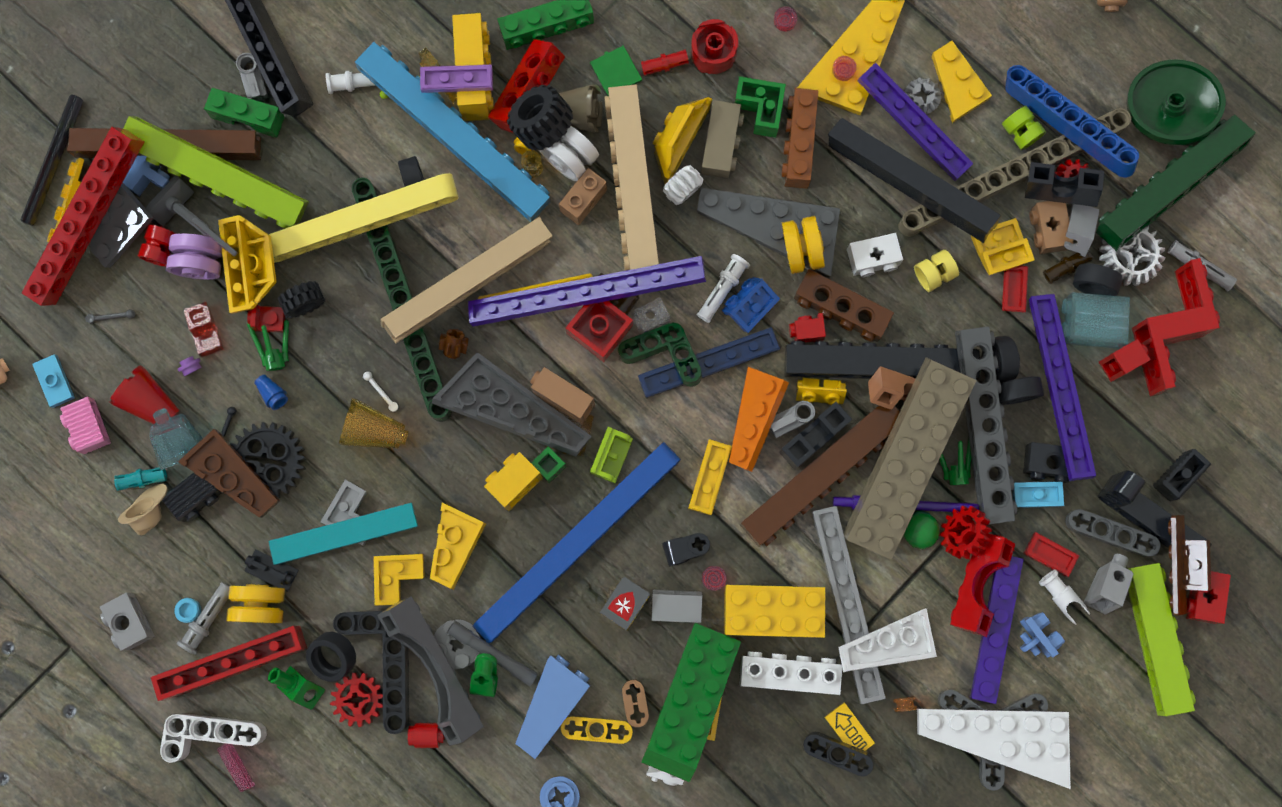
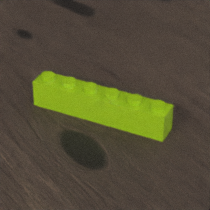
M1160 563L1128 568V570L1133 572L1128 592L1157 715L1171 716L1195 711V695L1190 690L1188 684L1190 674L1182 659L1184 649L1176 633L1178 624L1176 618L1172 616L1170 608L1171 595L1166 591L1164 583L1166 582V573L1160 566Z

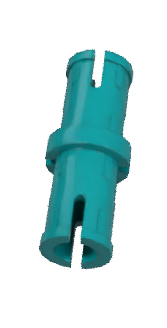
M164 466L149 470L136 469V472L114 476V484L117 491L133 487L145 488L149 484L167 481V472Z

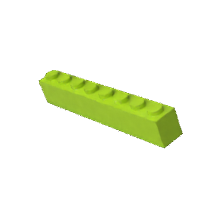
M128 116L123 129L145 141L139 153L146 156V161L157 166L161 163L168 167V172L177 176L183 174L190 178L189 182L199 187L206 185L212 188L211 192L222 198L226 195L234 199L233 203L242 208L248 206L254 209V213L262 218L268 219V217L277 220L276 224L286 229L300 223L309 203L308 200L137 116Z

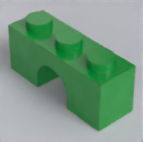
M211 88L204 110L212 119L234 125L235 121L252 127L256 132L275 138L278 137L285 118L276 106L215 88Z

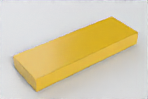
M709 439L688 509L712 515L732 446Z

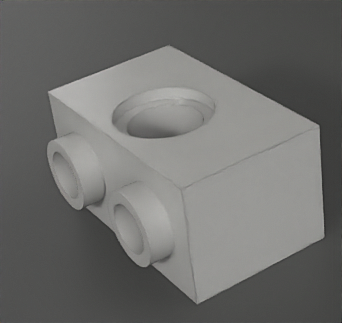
M124 593L100 606L102 611L100 617L104 625L109 626L113 634L111 640L120 651H129L155 637L134 593ZM124 617H127L129 619V626L124 630L121 626V621Z

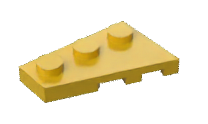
M953 41L933 52V63L939 82H941L944 90V98L951 113L952 123L992 97Z
M442 503L440 524H438V539L436 549H434L430 579L454 590L486 523Z

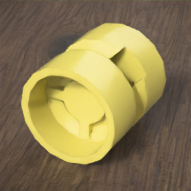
M944 249L932 255L931 261L925 259L914 266L916 277L927 292L940 287L942 281L947 283L959 276L955 260Z

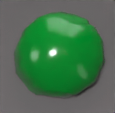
M917 510L914 511L903 537L913 548L923 550L932 547L939 539L940 527L935 517L930 513Z

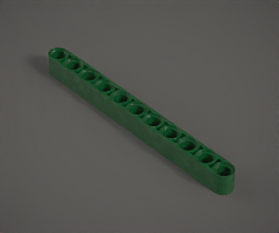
M358 178L353 182L352 193L356 204L378 196L371 181L367 178ZM362 188H370L366 195H359ZM385 225L366 233L394 311L411 300L413 296L389 226ZM376 231H385L381 238H374ZM384 252H392L390 259H381ZM391 274H400L399 279L397 281L389 282V276ZM407 295V300L403 304L396 303L398 296ZM421 327L404 338L403 341L428 413L434 420L445 422L451 417L452 411L445 409L442 415L434 414V408L437 405L432 404V399L444 385L424 327ZM416 338H421L423 341L422 345L418 348H412V341ZM429 360V368L423 371L419 370L420 362ZM431 382L438 383L437 390L433 393L427 392V385Z

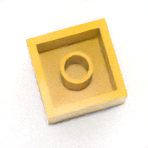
M520 452L517 455L512 453L503 462L505 466L499 472L496 470L492 472L485 480L487 484L484 487L508 512L543 479L541 473Z

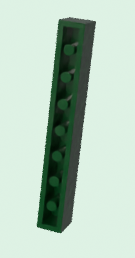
M1235 114L1228 120H1221L1211 134L1199 140L1196 146L1190 145L1186 148L1181 158L1172 159L1165 167L1166 170L1162 173L1157 171L1149 179V183L1146 186L1141 184L1132 193L1133 196L1129 199H1122L1112 213L1107 211L1099 219L1100 225L1096 233L1117 252L1247 147L1256 132Z

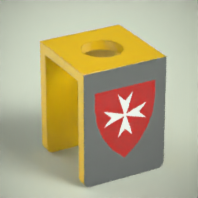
M623 577L600 613L627 631L650 594L626 577Z

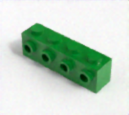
M556 0L497 18L506 50L532 43L534 39L543 40L594 24L593 10L589 0Z

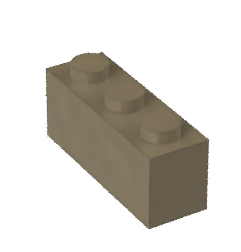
M713 100L701 174L729 178L730 171L735 172L737 157L732 156L733 150L739 148L741 135H736L737 127H742L744 113H740L741 104Z

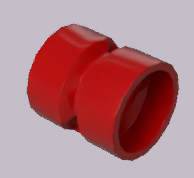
M148 225L144 236L146 243L141 245L137 257L146 262L166 267L167 258L172 255L168 249L170 236L176 233L159 226Z

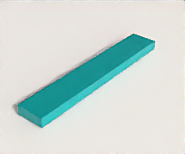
M408 503L268 542L273 563L278 565L416 528L418 523L413 503Z

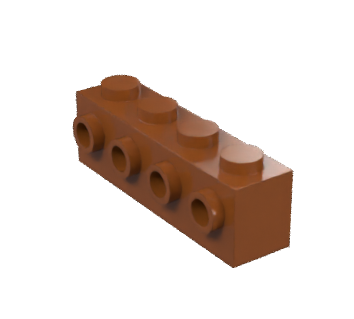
M795 88L793 96L788 97L787 110H791V118H787L785 132H789V140H785L783 155H787V163H783L781 177H785L784 187L804 189L809 187L812 172L818 90Z

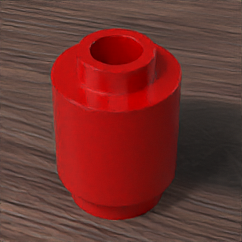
M415 723V725H409V746H414L415 748H439L440 743L445 742V737L438 723Z

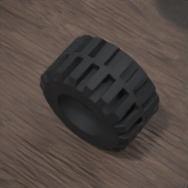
M540 85L539 87H532L531 90H527L521 97L517 98L511 107V111L508 113L507 117L509 119L507 124L510 130L528 149L534 151L538 149L540 151L546 147L553 146L555 142L561 140L562 136H565L568 132L567 129L572 124L573 111L555 88L550 85Z

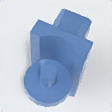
M1043 612L1032 617H1025L1019 621L1028 632V634L1024 632L1020 635L1025 642L1020 647L1023 652L1030 649L1036 656L1042 651L1047 658L1050 656L1053 658L1059 654L1057 649L1062 646L1065 640L1057 631L1052 632L1047 637L1045 636L1042 629L1050 624V621Z

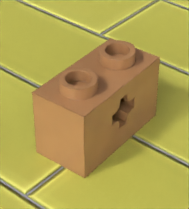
M587 168L559 203L560 212L579 226L606 193L607 181Z
M1052 201L1036 203L1031 209L1029 217L1031 224L1035 227L1034 244L1036 248H1039V253L1045 254L1068 250L1064 246L1065 241L1072 244L1074 242L1073 239L1066 237L1069 225L1066 203Z

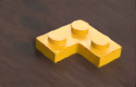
M424 554L374 556L375 606L394 605L401 601L400 580L424 579Z

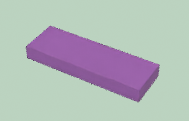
M492 65L420 67L421 93L493 90Z

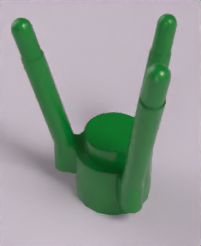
M284 321L282 353H280L279 349H272L267 328L263 325L261 328L267 349L264 353L255 330L247 323L251 337L261 357L262 365L266 367V371L284 369L285 362H289V321Z
M968 438L965 465L962 441L958 442V465L950 466L951 471L948 470L943 453L940 456L939 461L943 469L944 480H949L950 485L969 484V478H971V450Z

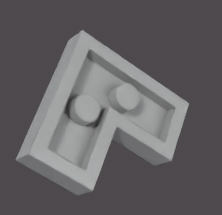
M344 480L323 516L321 523L330 525L359 517L360 515L356 514V511L365 498L367 491ZM367 541L360 542L359 544L364 546Z

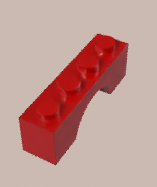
M989 533L986 536L990 538V541H984L983 543L986 549L982 550L979 548L978 556L972 555L967 563L966 575L963 584L959 588V597L956 607L951 613L950 625L960 630L984 637L988 635L994 613L987 608L983 599L984 585L992 573L1001 568L1009 567L1016 545L1005 537Z

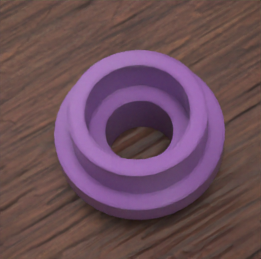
M191 356L179 362L181 367L178 368V371H182L183 375L186 376L202 368L199 363L201 362L200 358L194 359Z

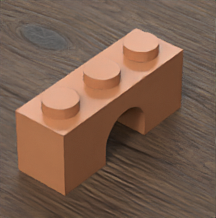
M880 366L868 381L870 402L892 410L899 400L905 402L916 378Z

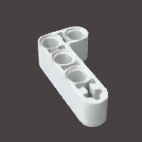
M187 713L174 714L165 721L160 754L166 762L181 761L189 755L192 739L253 746L262 743L266 739L267 730L262 723ZM178 718L184 723L181 732L175 728V722ZM202 721L208 725V732L205 735L199 730ZM227 724L233 728V734L230 738L224 734V727ZM253 730V732L257 733V737L253 738L251 735H242V732ZM173 744L178 745L180 749L177 757L171 753Z

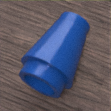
M261 375L255 380L254 384L257 386L267 407L277 410L288 401L287 392L268 378L267 375Z

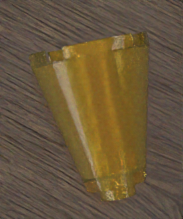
M352 398L339 444L343 446L399 448L400 444L405 445L409 431L404 430V424L362 401Z

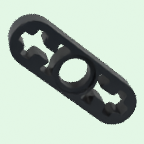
M816 731L809 733L804 740V750L812 757L858 776H867L873 770V756L862 749ZM816 738L819 740V745L825 748L827 743H830L827 755L823 754L825 749L822 747H817L816 750L812 749V744L809 741L813 742ZM834 748H842L846 753V757L843 760H836L832 756ZM851 753H854V760L860 761L862 758H865L866 764L869 767L864 766L863 769H860L859 763L853 760L851 765L847 764Z

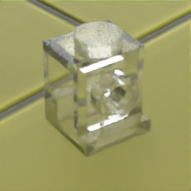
M661 297L635 309V316L632 317L637 330L642 329L643 333L666 325L671 320ZM649 312H653L655 314V317L653 319H648L646 317V314Z

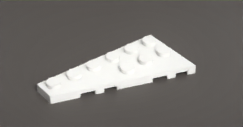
M917 709V734L1071 789L1069 712Z

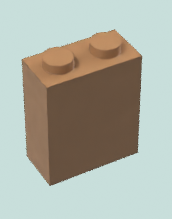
M545 367L541 372L537 371L530 381L533 384L531 386L533 394L581 425L584 424L595 407L593 397Z

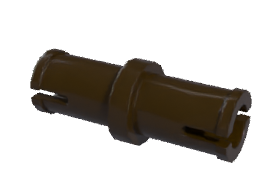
M1088 251L1085 257L1081 256V253L1078 252L1068 258L1066 256L1063 257L1059 263L1043 271L1045 279L1049 284H1052L1067 274L1075 273L1079 265L1093 260L1091 253Z

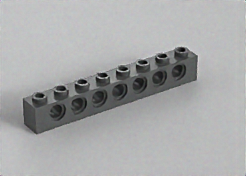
M989 326L955 331L960 373L976 380L977 372L982 370L986 376L983 383L980 384L976 381L965 404L979 510L986 514L985 517L990 520L989 524L1015 521L1014 515L1017 514V505L1015 500H1012L1011 490H1014V481L1012 476H1009L1008 466L1011 465V458L1005 448L1008 436L1006 428L1002 426L1004 407L1002 403H999L998 394H1001V384L999 379L996 380L995 370L998 369V361L996 355H993L992 346L995 344L994 333L990 331ZM975 346H979L982 349L980 359H976L973 356ZM983 394L989 399L988 405L984 408L979 404V398ZM988 418L992 422V427L986 432L982 427V423ZM992 442L995 446V452L988 456L985 449L987 444ZM992 467L998 469V476L994 480H991L989 477V470ZM999 491L1001 493V500L994 504L992 495L994 492Z

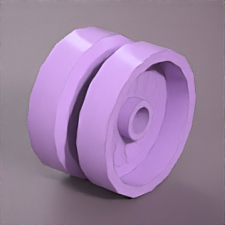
M174 234L170 236L168 249L174 254L167 258L166 271L174 275L193 279L211 280L220 277L221 264L216 259L222 257V248L211 237L196 234Z

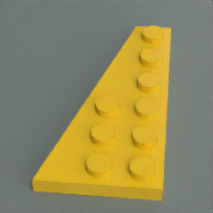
M871 0L797 88L818 90L819 101L861 115L869 93L857 80L873 64L877 63L880 66L905 0ZM841 63L847 64L848 67H847L846 65H840V66L837 68V74H838V76H837V75H836V72H835L836 67H837L839 64H841Z

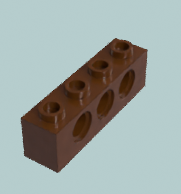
M808 269L794 296L799 306L805 309L812 308L818 311V313H823L824 319L831 320L832 318L838 321L842 328L861 333L860 336L869 342H878L881 339L894 312L810 269ZM823 292L827 296V300L824 302L818 301L815 294ZM836 304H846L848 312H840ZM866 314L869 317V323H861L858 315Z

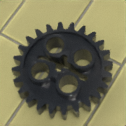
M262 422L261 429L257 425L252 424L251 432L244 428L245 436L236 435L235 437L239 441L238 444L230 443V445L249 466H256V474L278 499L280 498V491L289 494V485L297 487L293 480L295 478H303L298 474V471L306 469L300 465V462L307 459L299 455L305 448L296 446L301 440L299 438L292 439L294 432L290 430L285 433L286 427L283 425L277 430V424L274 422L271 423L269 428L267 423ZM261 442V450L253 453V444ZM280 446H285V454L282 457H277L276 449ZM245 457L269 458L276 462H286L287 466L283 467L270 463L264 465L258 461L246 460ZM279 469V479L272 481L270 478L272 471Z

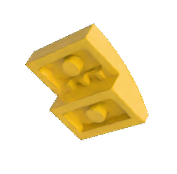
M1016 218L997 224V227L991 231L984 243L971 236L978 256L989 276L1035 260L1028 240L1023 238Z

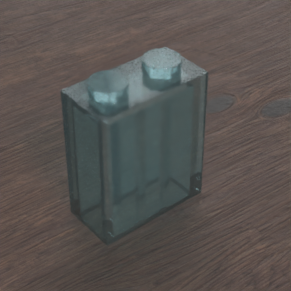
M1072 292L1062 303V313H1065V322L1062 323V329L1066 344L1117 349L1126 346L1129 333L1130 297Z

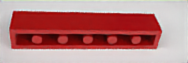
M291 626L150 678L157 700L165 701L299 653L308 648L301 627Z

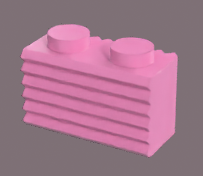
M85 397L60 408L62 411L60 420L63 426L69 429L71 437H68V441L74 451L87 454L111 443L95 399Z

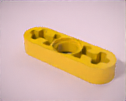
M569 716L561 724L562 734L566 738L573 740L624 744L631 739L633 734L631 725L623 720ZM571 720H573L576 726H583L582 721H588L586 726L587 736H581L583 731L576 730L574 735H571L569 730L565 729V725H569ZM598 722L603 725L604 733L602 736L594 737L591 735L590 726L593 723ZM607 723L613 724L611 729H619L620 725H624L625 730H629V734L624 735L623 739H619L618 734L611 733V739L606 738L608 733Z

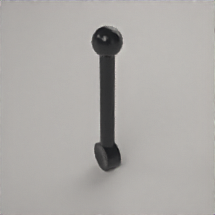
M235 407L227 409L228 416L221 432L224 438L232 417L237 413Z

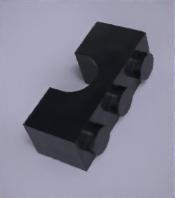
M1030 163L1025 198L1098 207L1103 191V170L1080 168L1076 176L1064 178L1055 174V165Z
M835 402L805 430L788 442L779 453L796 470L848 425L852 418Z

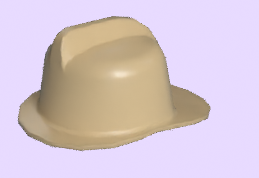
M157 484L147 489L119 516L118 522L128 524L140 536L145 535L162 518L159 503L167 493V486L165 484Z

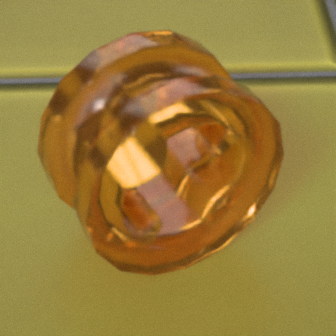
M916 697L893 699V702L897 705L894 709L895 712L917 710V706L914 705Z

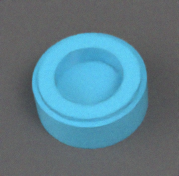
M181 599L175 606V616L184 623L196 621L201 614V606L195 599Z

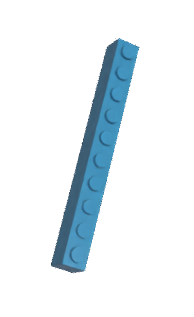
M373 42L355 61L357 69L528 221L532 222L550 203L549 191L543 185L533 183L531 175L523 168L519 170L513 165L514 161L509 155L498 152L496 144L491 139L481 137L478 134L480 131L474 124L464 122L461 119L462 115L457 109L447 107L443 103L445 100L437 92L421 93L420 77H413L409 73L410 69L401 60L396 62L391 57L392 53L384 45L378 46Z

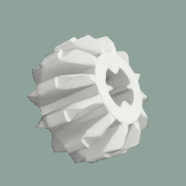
M691 165L684 166L668 180L663 192L675 205L682 204L698 190L703 183V178Z

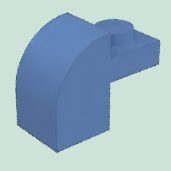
M146 156L136 157L123 181L127 188L139 197L150 182L163 189L170 179L168 174L160 170V165L157 166L146 161Z

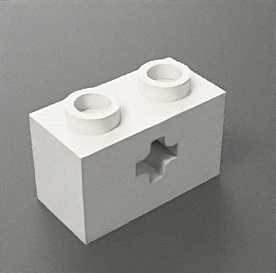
M896 233L853 242L847 248L854 276L868 277L874 275V271L884 270V272L894 271L898 269V266L903 261ZM872 253H874L875 256H880L878 261H876L875 257H871Z

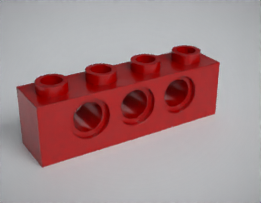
M534 39L488 115V118L501 130L512 132L507 124L509 119L507 116L511 111L512 105L519 96L521 97L524 92L531 90L532 87L549 85L563 62L565 55L553 43Z

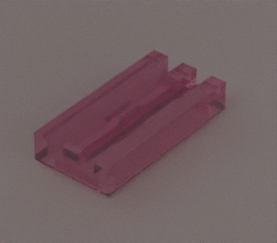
M224 744L217 748L239 791L244 792L254 787L255 784L233 744Z

